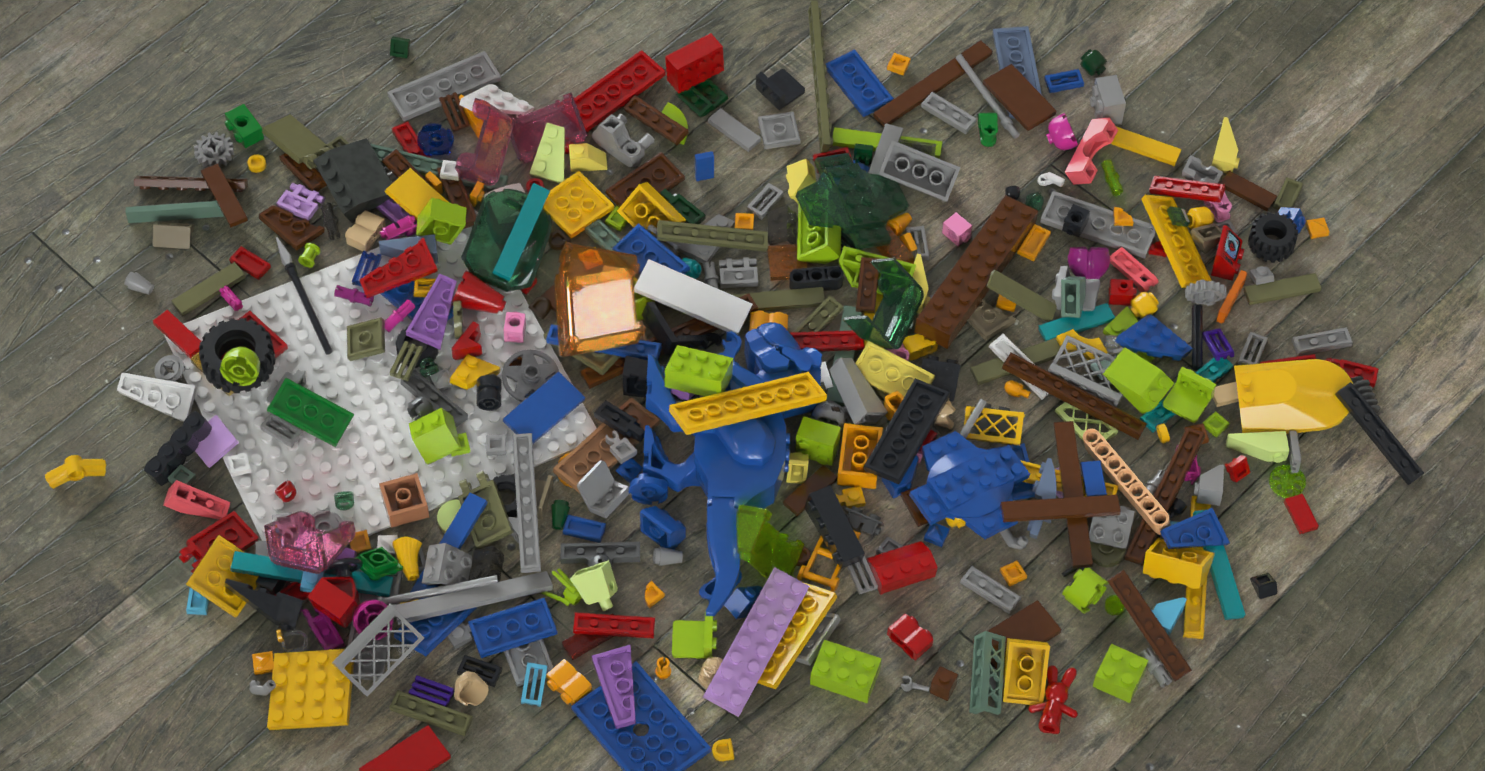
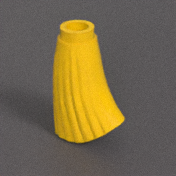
M407 536L394 540L392 545L399 564L403 566L402 571L408 581L417 580L419 578L418 554L422 542Z

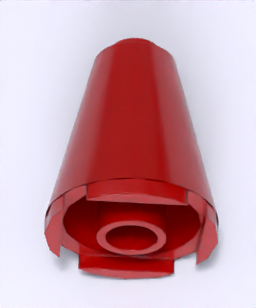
M465 271L462 277L463 281L459 283L452 302L460 301L462 308L494 314H498L499 311L503 312L507 302L504 301L505 296L469 271Z

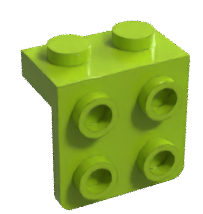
M1182 366L1175 385L1163 401V407L1195 423L1211 401L1216 384L1210 379L1204 378L1193 370Z
M705 612V621L675 620L673 622L672 656L674 658L696 659L712 657V650H716L717 637H713V632H717V619H713V616H706Z

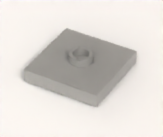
M794 112L758 117L764 149L801 143Z

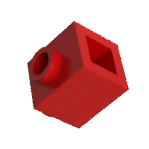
M1110 279L1108 305L1131 306V300L1136 297L1137 289L1133 287V280Z

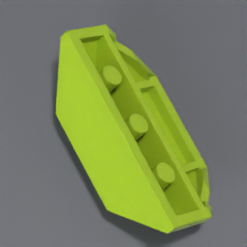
M846 246L843 247L839 258V265L849 284L855 288H858L861 257L880 259L877 293L885 296L910 283L916 268V264Z

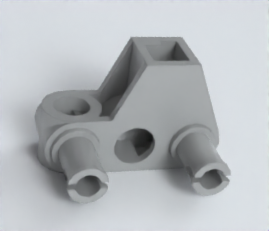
M611 114L593 132L592 138L596 144L626 166L636 167L641 163L645 150L655 140L647 133L638 142H635L630 138L626 129L627 118L623 114H619L617 117Z

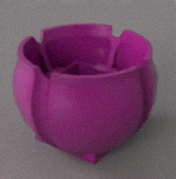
M1070 247L1068 265L1071 272L1076 277L1100 279L1110 265L1109 249L1091 247L1088 250L1086 247Z

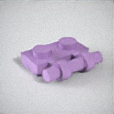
M292 183L290 190L293 192L285 190L276 204L277 207L309 221L318 210V204L315 202L323 204L325 197L315 190L310 191L306 189L304 185Z

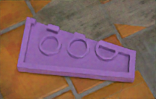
M627 645L592 655V661L615 728L619 729L636 724L631 646Z

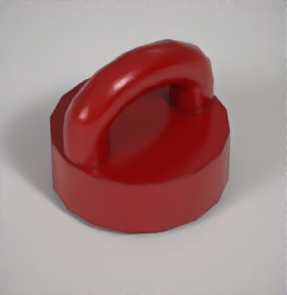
M287 480L276 488L275 494L283 502H290L296 496V489L294 484Z

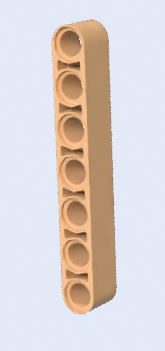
M1096 429L1086 430L1083 434L1086 451L1095 461H1101L1102 470L1115 485H1118V489L1154 532L1161 535L1160 531L1171 526L1168 513ZM1159 521H1165L1163 524H1158Z

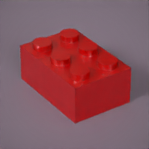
M712 33L665 56L667 81L678 93L689 90L692 86L702 83L724 71L723 46Z

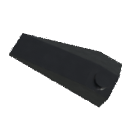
M226 579L225 587L272 623L278 625L279 629L290 632V630L295 631L303 610V600L279 592L275 596L264 588L252 590L253 587L249 584Z

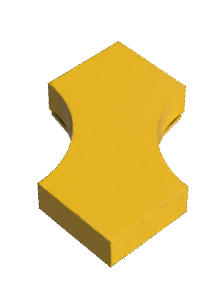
M1074 329L1056 337L1060 347L1068 335L1102 352L1108 353L1099 337L1095 339L1084 338L1078 335ZM1067 343L1066 349L1068 353L1077 351L1075 345ZM1090 352L1082 353L1087 360L1095 359Z

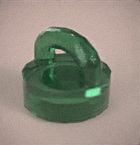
M1041 192L1030 193L1025 200V205L1038 211L1042 209L1044 204Z
M426 357L421 361V369L419 371L423 377L439 372L438 364L432 358Z
M342 491L335 493L334 502L336 508L339 510L351 509L354 506L353 492ZM349 502L348 505H345V506L340 505V503Z

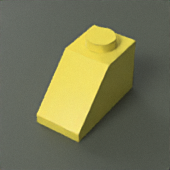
M588 143L569 144L571 172L607 170L605 152Z
M801 452L790 453L786 483L803 484L806 481L809 462L808 454H802Z

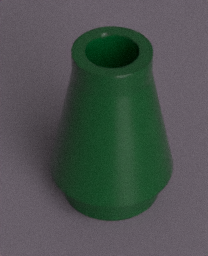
M565 500L553 501L551 505L552 529L563 530L570 511L569 502Z

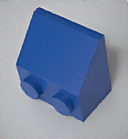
M653 506L640 511L641 532L661 547L674 550L686 538L684 524L670 517L666 510Z

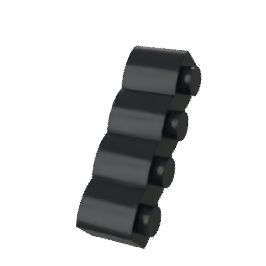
M196 411L189 414L183 426L173 432L170 441L160 447L157 456H154L147 462L144 471L154 482L160 486L165 485L168 482V477L180 464H184L187 456L197 449L199 442L207 438L212 430V426L206 418Z

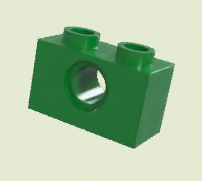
M245 104L225 113L226 121L224 123L229 131L232 130L237 143H241L244 148L264 139L262 127Z

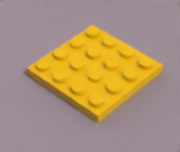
M345 649L274 654L272 680L276 683V687L270 693L267 722L269 730L349 725L352 682L332 664ZM349 662L344 667L349 674H353L354 662Z

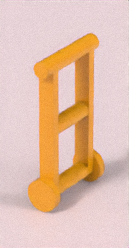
M853 530L859 540L861 532ZM820 536L807 566H801L797 580L802 581L805 578L831 588L830 591L836 592L840 581L838 575L841 570L838 564L831 579L810 572L818 554L833 559L830 550L821 547L824 540Z

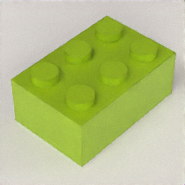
M677 345L665 368V387L701 396L725 392L733 375V358Z
M824 640L811 672L810 685L868 703L881 669L882 658Z

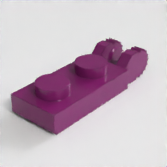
M306 608L302 610L309 627L323 650L340 649L345 646L344 641L329 617L314 608L318 616L312 618L309 610Z

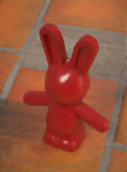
M1051 665L1047 668L1048 686L1045 690L1047 702L1034 704L1028 708L1030 713L1043 711L1038 724L1041 732L1059 734L1062 713L1072 718L1078 716L1076 710L1064 704L1069 696L1068 689L1077 675L1075 668L1071 667L1066 670L1061 682H1058V669L1056 666Z

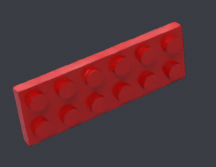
M641 50L561 107V113L585 134L627 104L634 95L638 96L666 76V71Z

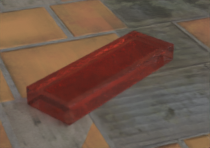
M575 634L564 640L562 646L570 658L574 660L614 636Z

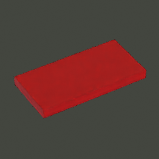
M427 725L361 766L359 771H432L451 759V755L430 726Z

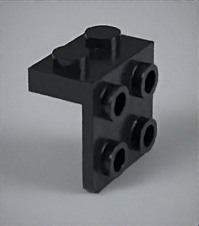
M780 69L770 77H767L762 71L756 75V89L778 110H781L805 93V88L785 69Z
M928 355L927 359L923 358L921 368L935 375L931 385L949 391V401L953 402L961 365L957 364V360L947 359L946 362L939 361V357Z

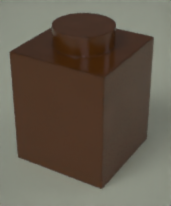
M940 666L931 681L930 693L948 701L957 685L958 674Z

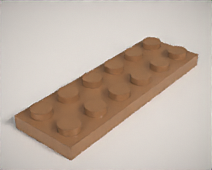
M632 397L619 408L637 419V423L640 424V428L645 430V425H649L654 429L660 424L659 418ZM602 423L553 468V473L580 493L577 488L578 482L598 461H605L609 470L619 462L610 452L611 445L605 441L606 435L609 438H614L612 436L614 429ZM617 432L620 440L626 437ZM632 437L627 438L634 447L639 443V441Z

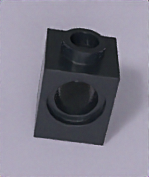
M1073 204L1064 219L1062 231L1069 235L1080 237L1088 223L1090 211Z

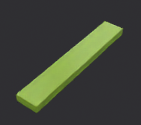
M834 127L833 146L855 148V143L872 145L873 151H876L882 133ZM901 136L900 144L940 159L942 141Z

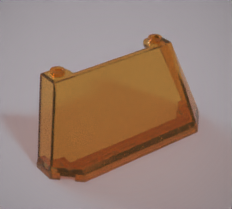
M565 242L558 263H561L559 274L555 275L554 280L559 356H573L638 344L640 337H643L645 334L646 326L643 325V321L639 320L637 322L633 278L635 274H638L640 264L637 263V256Z

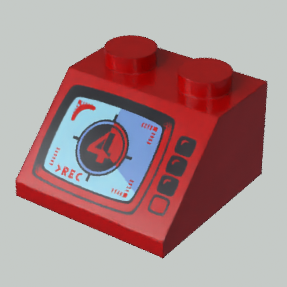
M1223 225L1211 276L1233 281L1234 274L1238 275L1241 266L1240 263H1237L1238 259L1242 260L1245 249L1241 248L1243 241L1226 225Z

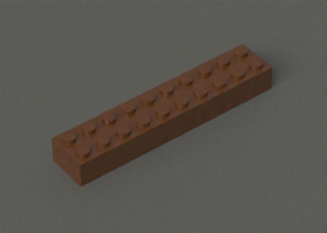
M1005 195L917 317L914 333L923 335L926 339L935 341L936 344L948 349L990 290L987 284L991 272L995 269L1002 273L1033 225L1036 224L1038 210Z

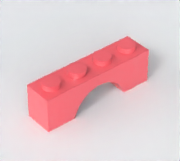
M1110 118L1091 120L1065 171L1073 185L1092 183L1098 171L1092 162L1094 155L1104 146L1111 144L1118 132L1117 127Z

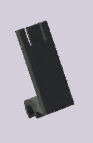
M654 301L647 302L641 315L658 343L662 344V349L666 355L673 354L677 345L688 348L702 345L706 349L709 341H714L717 346H720L722 342L721 337L716 333L676 337Z

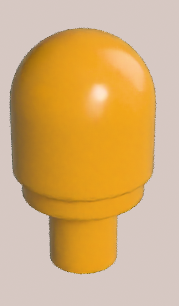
M1009 380L1005 383L1004 389L1007 394L1018 398L1020 396L1029 398L1031 391L1024 389L1022 383L1015 380Z

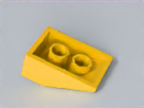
M1007 638L1002 702L1027 705L1044 702L1050 645L1047 642Z

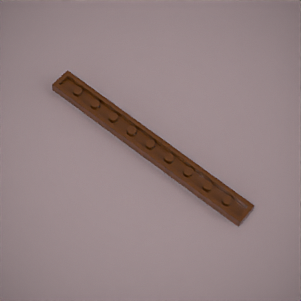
M749 293L739 297L753 304L748 315L751 312L758 311V306ZM694 318L671 330L677 337L681 335L708 334L719 328ZM655 337L646 340L658 343ZM661 349L660 356L665 354L663 349ZM620 356L604 375L590 367L581 370V376L588 388L591 389L623 374L625 357Z

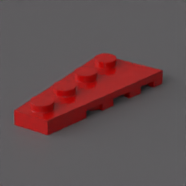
M424 237L413 247L410 246L405 249L404 253L398 257L391 258L387 264L382 267L379 266L360 279V284L366 298L438 272Z

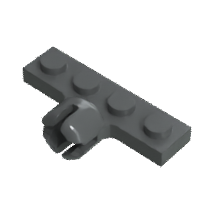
M413 370L408 381L401 379L400 384L416 397L408 403L407 408L411 418L419 415L414 420L440 408H443L453 416L456 428L468 420V414L416 370Z
M640 542L561 543V564L585 563L590 567L609 560L612 568L613 563L640 562Z

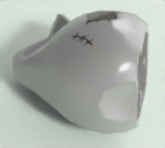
M831 400L818 404L811 413V419L841 427L840 431L844 426L845 419L850 417L846 406L842 407Z

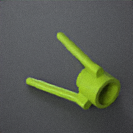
M557 569L558 573L552 571V574L566 587L563 592L565 598L548 591L541 592V594L563 602L566 606L570 604L577 605L582 597L571 580L561 569Z

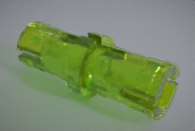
M1111 159L1104 160L1101 166L1105 173V181L1109 184L1112 195L1118 196L1123 192L1119 181V173L1116 172Z

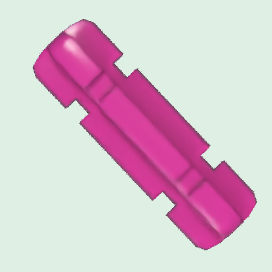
M228 286L220 288L221 296L235 311L243 308L242 301L238 299Z

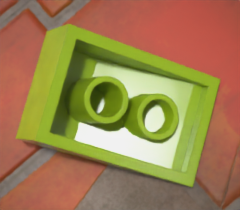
M1126 347L1123 348L1103 373L1141 414L1154 410L1174 385V382L1161 369Z

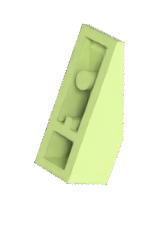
M1286 431L1234 433L1227 436V448L1267 462L1274 461L1279 463L1287 460L1289 446Z

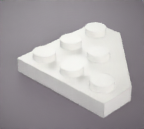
M488 84L461 98L459 104L474 113L491 111L492 115L499 116L516 114V118H525L531 115L534 107L529 105L528 102L517 99L511 93L504 92L493 84Z

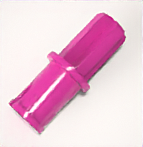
M408 299L396 311L393 310V313L384 321L385 329L390 332L399 322H403V319L415 308L414 303Z

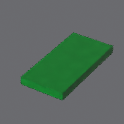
M285 378L267 408L268 412L335 448L354 417V414L288 378Z

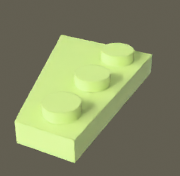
M547 123L529 174L560 184L565 180V128Z

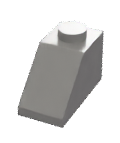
M1218 465L1200 475L1199 483L1194 485L1193 494L1197 495L1196 503L1220 506L1223 494L1224 465Z

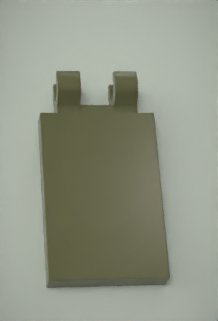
M291 114L264 126L262 130L266 137L298 164L304 162L309 169L317 167L313 161L314 159L331 150Z
M484 471L476 474L480 486L472 489L471 483L467 482L466 479L459 482L463 492L462 495L458 496L461 506L470 492L488 502L471 530L475 546L478 549L514 533L496 482L494 480L490 481L488 474H485Z

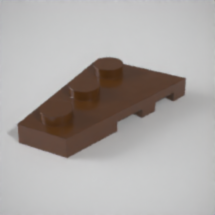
M274 205L259 214V219L296 251L305 246L306 243L322 235L325 231L324 227H316L306 219L300 220L294 217L292 213Z

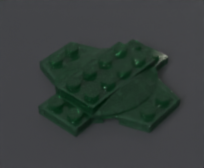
M849 153L816 158L814 163L821 175L819 180L798 191L796 194V198L809 225L833 228L834 225L840 226L844 229V233L851 236L857 250L890 244L892 239L885 227L888 219L901 214L909 207L898 182L864 171L858 163H853Z

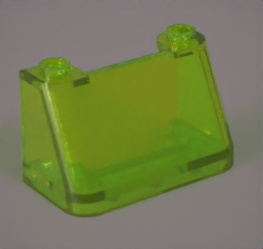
M739 505L736 511L737 553L740 555V558L747 561L767 580L774 567L792 576L804 543L798 539L796 541L788 540V534L779 533L767 522L770 521L772 516L768 509Z

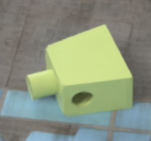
M609 560L578 570L570 578L586 604L590 605L599 602L602 611L613 607L610 597L617 592L618 587Z

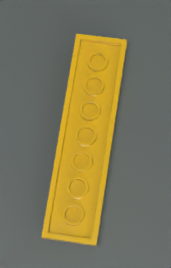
M809 372L672 404L669 405V412L685 434L689 435L824 402L827 399V394Z

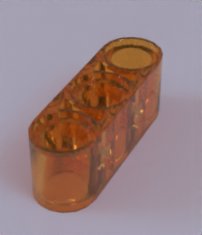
M882 224L868 233L871 243L882 256L914 264L915 258L911 251L887 224Z

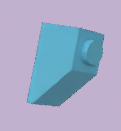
M1184 597L1158 603L1154 610H1152L1168 635L1171 634L1185 608L1187 599Z

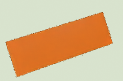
M1241 270L1219 310L1216 322L1221 324L1225 322L1245 284L1247 272Z

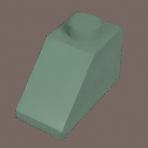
M1067 276L1061 279V317H1081L1086 296V277Z

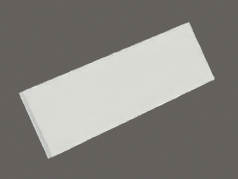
M648 259L633 290L638 294L726 332L732 331L739 335L753 305Z

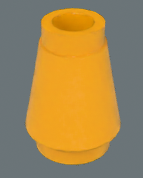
M905 212L890 219L886 224L888 234L893 237L901 235L912 221L911 215Z

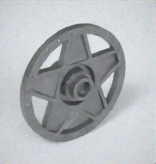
M522 350L513 354L504 364L502 382L506 391L513 398L523 402L527 399L525 398L527 394L532 390L535 392L546 383L548 377L559 372V369L554 360L547 354L537 350ZM534 355L545 359L549 363L538 365ZM523 356L521 366H509L513 360ZM506 377L517 382L515 392L508 385Z

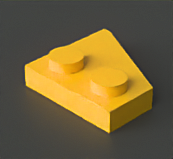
M467 354L450 377V383L468 390L477 384L479 377L492 374L498 375L500 367Z

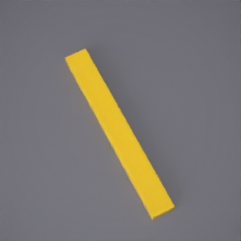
M1192 496L1190 517L1193 516L1194 511L1208 510L1211 508V505L1196 503L1197 496ZM1207 578L1199 589H1191L1186 586L1185 598L1187 601L1184 608L1183 637L1203 639Z

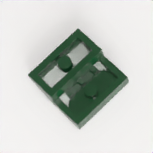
M710 79L692 86L689 90L676 94L700 118L706 116L729 99Z

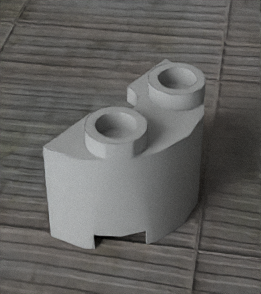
M1190 155L1182 171V177L1184 176L1186 180L1218 184L1223 172L1214 166H1204L1201 159Z

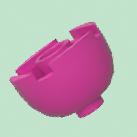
M1063 113L1053 118L1048 126L1049 133L1046 134L1049 143H1054L1056 148L1060 150H1069L1079 146L1066 114Z
M375 599L366 600L359 604L354 610L352 617L356 632L360 634L388 605ZM393 619L390 621V630L393 628ZM378 633L375 636V640L386 637L387 633Z

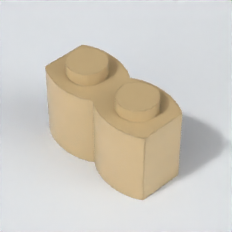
M365 210L357 216L355 224L347 229L345 234L347 244L363 252L369 251L376 239L380 237L382 228L386 227L385 219Z

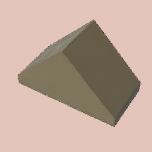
M1215 223L1191 230L1194 244L1204 254L1219 244L1222 230Z

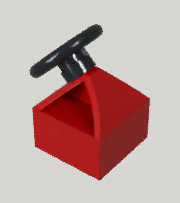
M341 558L326 563L323 566V572L329 575H336V577H322L308 595V599L315 609L345 629L351 623L354 610L360 604L358 590L352 576V572L359 570L363 565V562L358 558Z

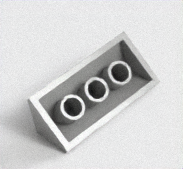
M892 140L878 175L947 202L961 167Z

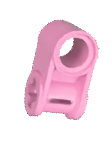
M1225 192L1221 203L1204 201L1205 206L1213 213L1216 222L1220 223L1230 219L1229 212L1232 204Z

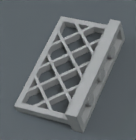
M1067 335L1048 372L1116 408L1123 395L1121 392L1118 393L1111 390L1110 384L1112 383L1103 375L1107 368L1103 369L1100 363L1103 360H1108L1112 363L1115 357ZM1067 343L1075 345L1077 351L1068 353L1066 349ZM1090 352L1095 359L1085 361L1082 353ZM1079 354L1082 362L1073 365L1070 357ZM1067 358L1069 366L1062 367L1057 365L1059 360ZM1097 363L1099 370L1090 373L1087 365ZM1084 366L1087 374H1077L1075 368ZM1101 374L1104 382L1096 383L1092 376Z
M389 604L332 664L367 697L413 651L424 637ZM395 616L401 621V630H390V621ZM412 632L418 637V640L414 644H404V633ZM378 633H387V645H375V636ZM390 633H402V644L390 645ZM373 639V645H367ZM364 647H373V659H361V650ZM375 647H387V659H375ZM390 647H402V656L399 659H390ZM404 647H410V648L404 653ZM358 654V660H352ZM349 662H358V674H349L344 667ZM361 662H373V674H361ZM375 662H387V671L384 674H375ZM361 676H373V685L368 691L361 685ZM375 676H381V677L375 682Z

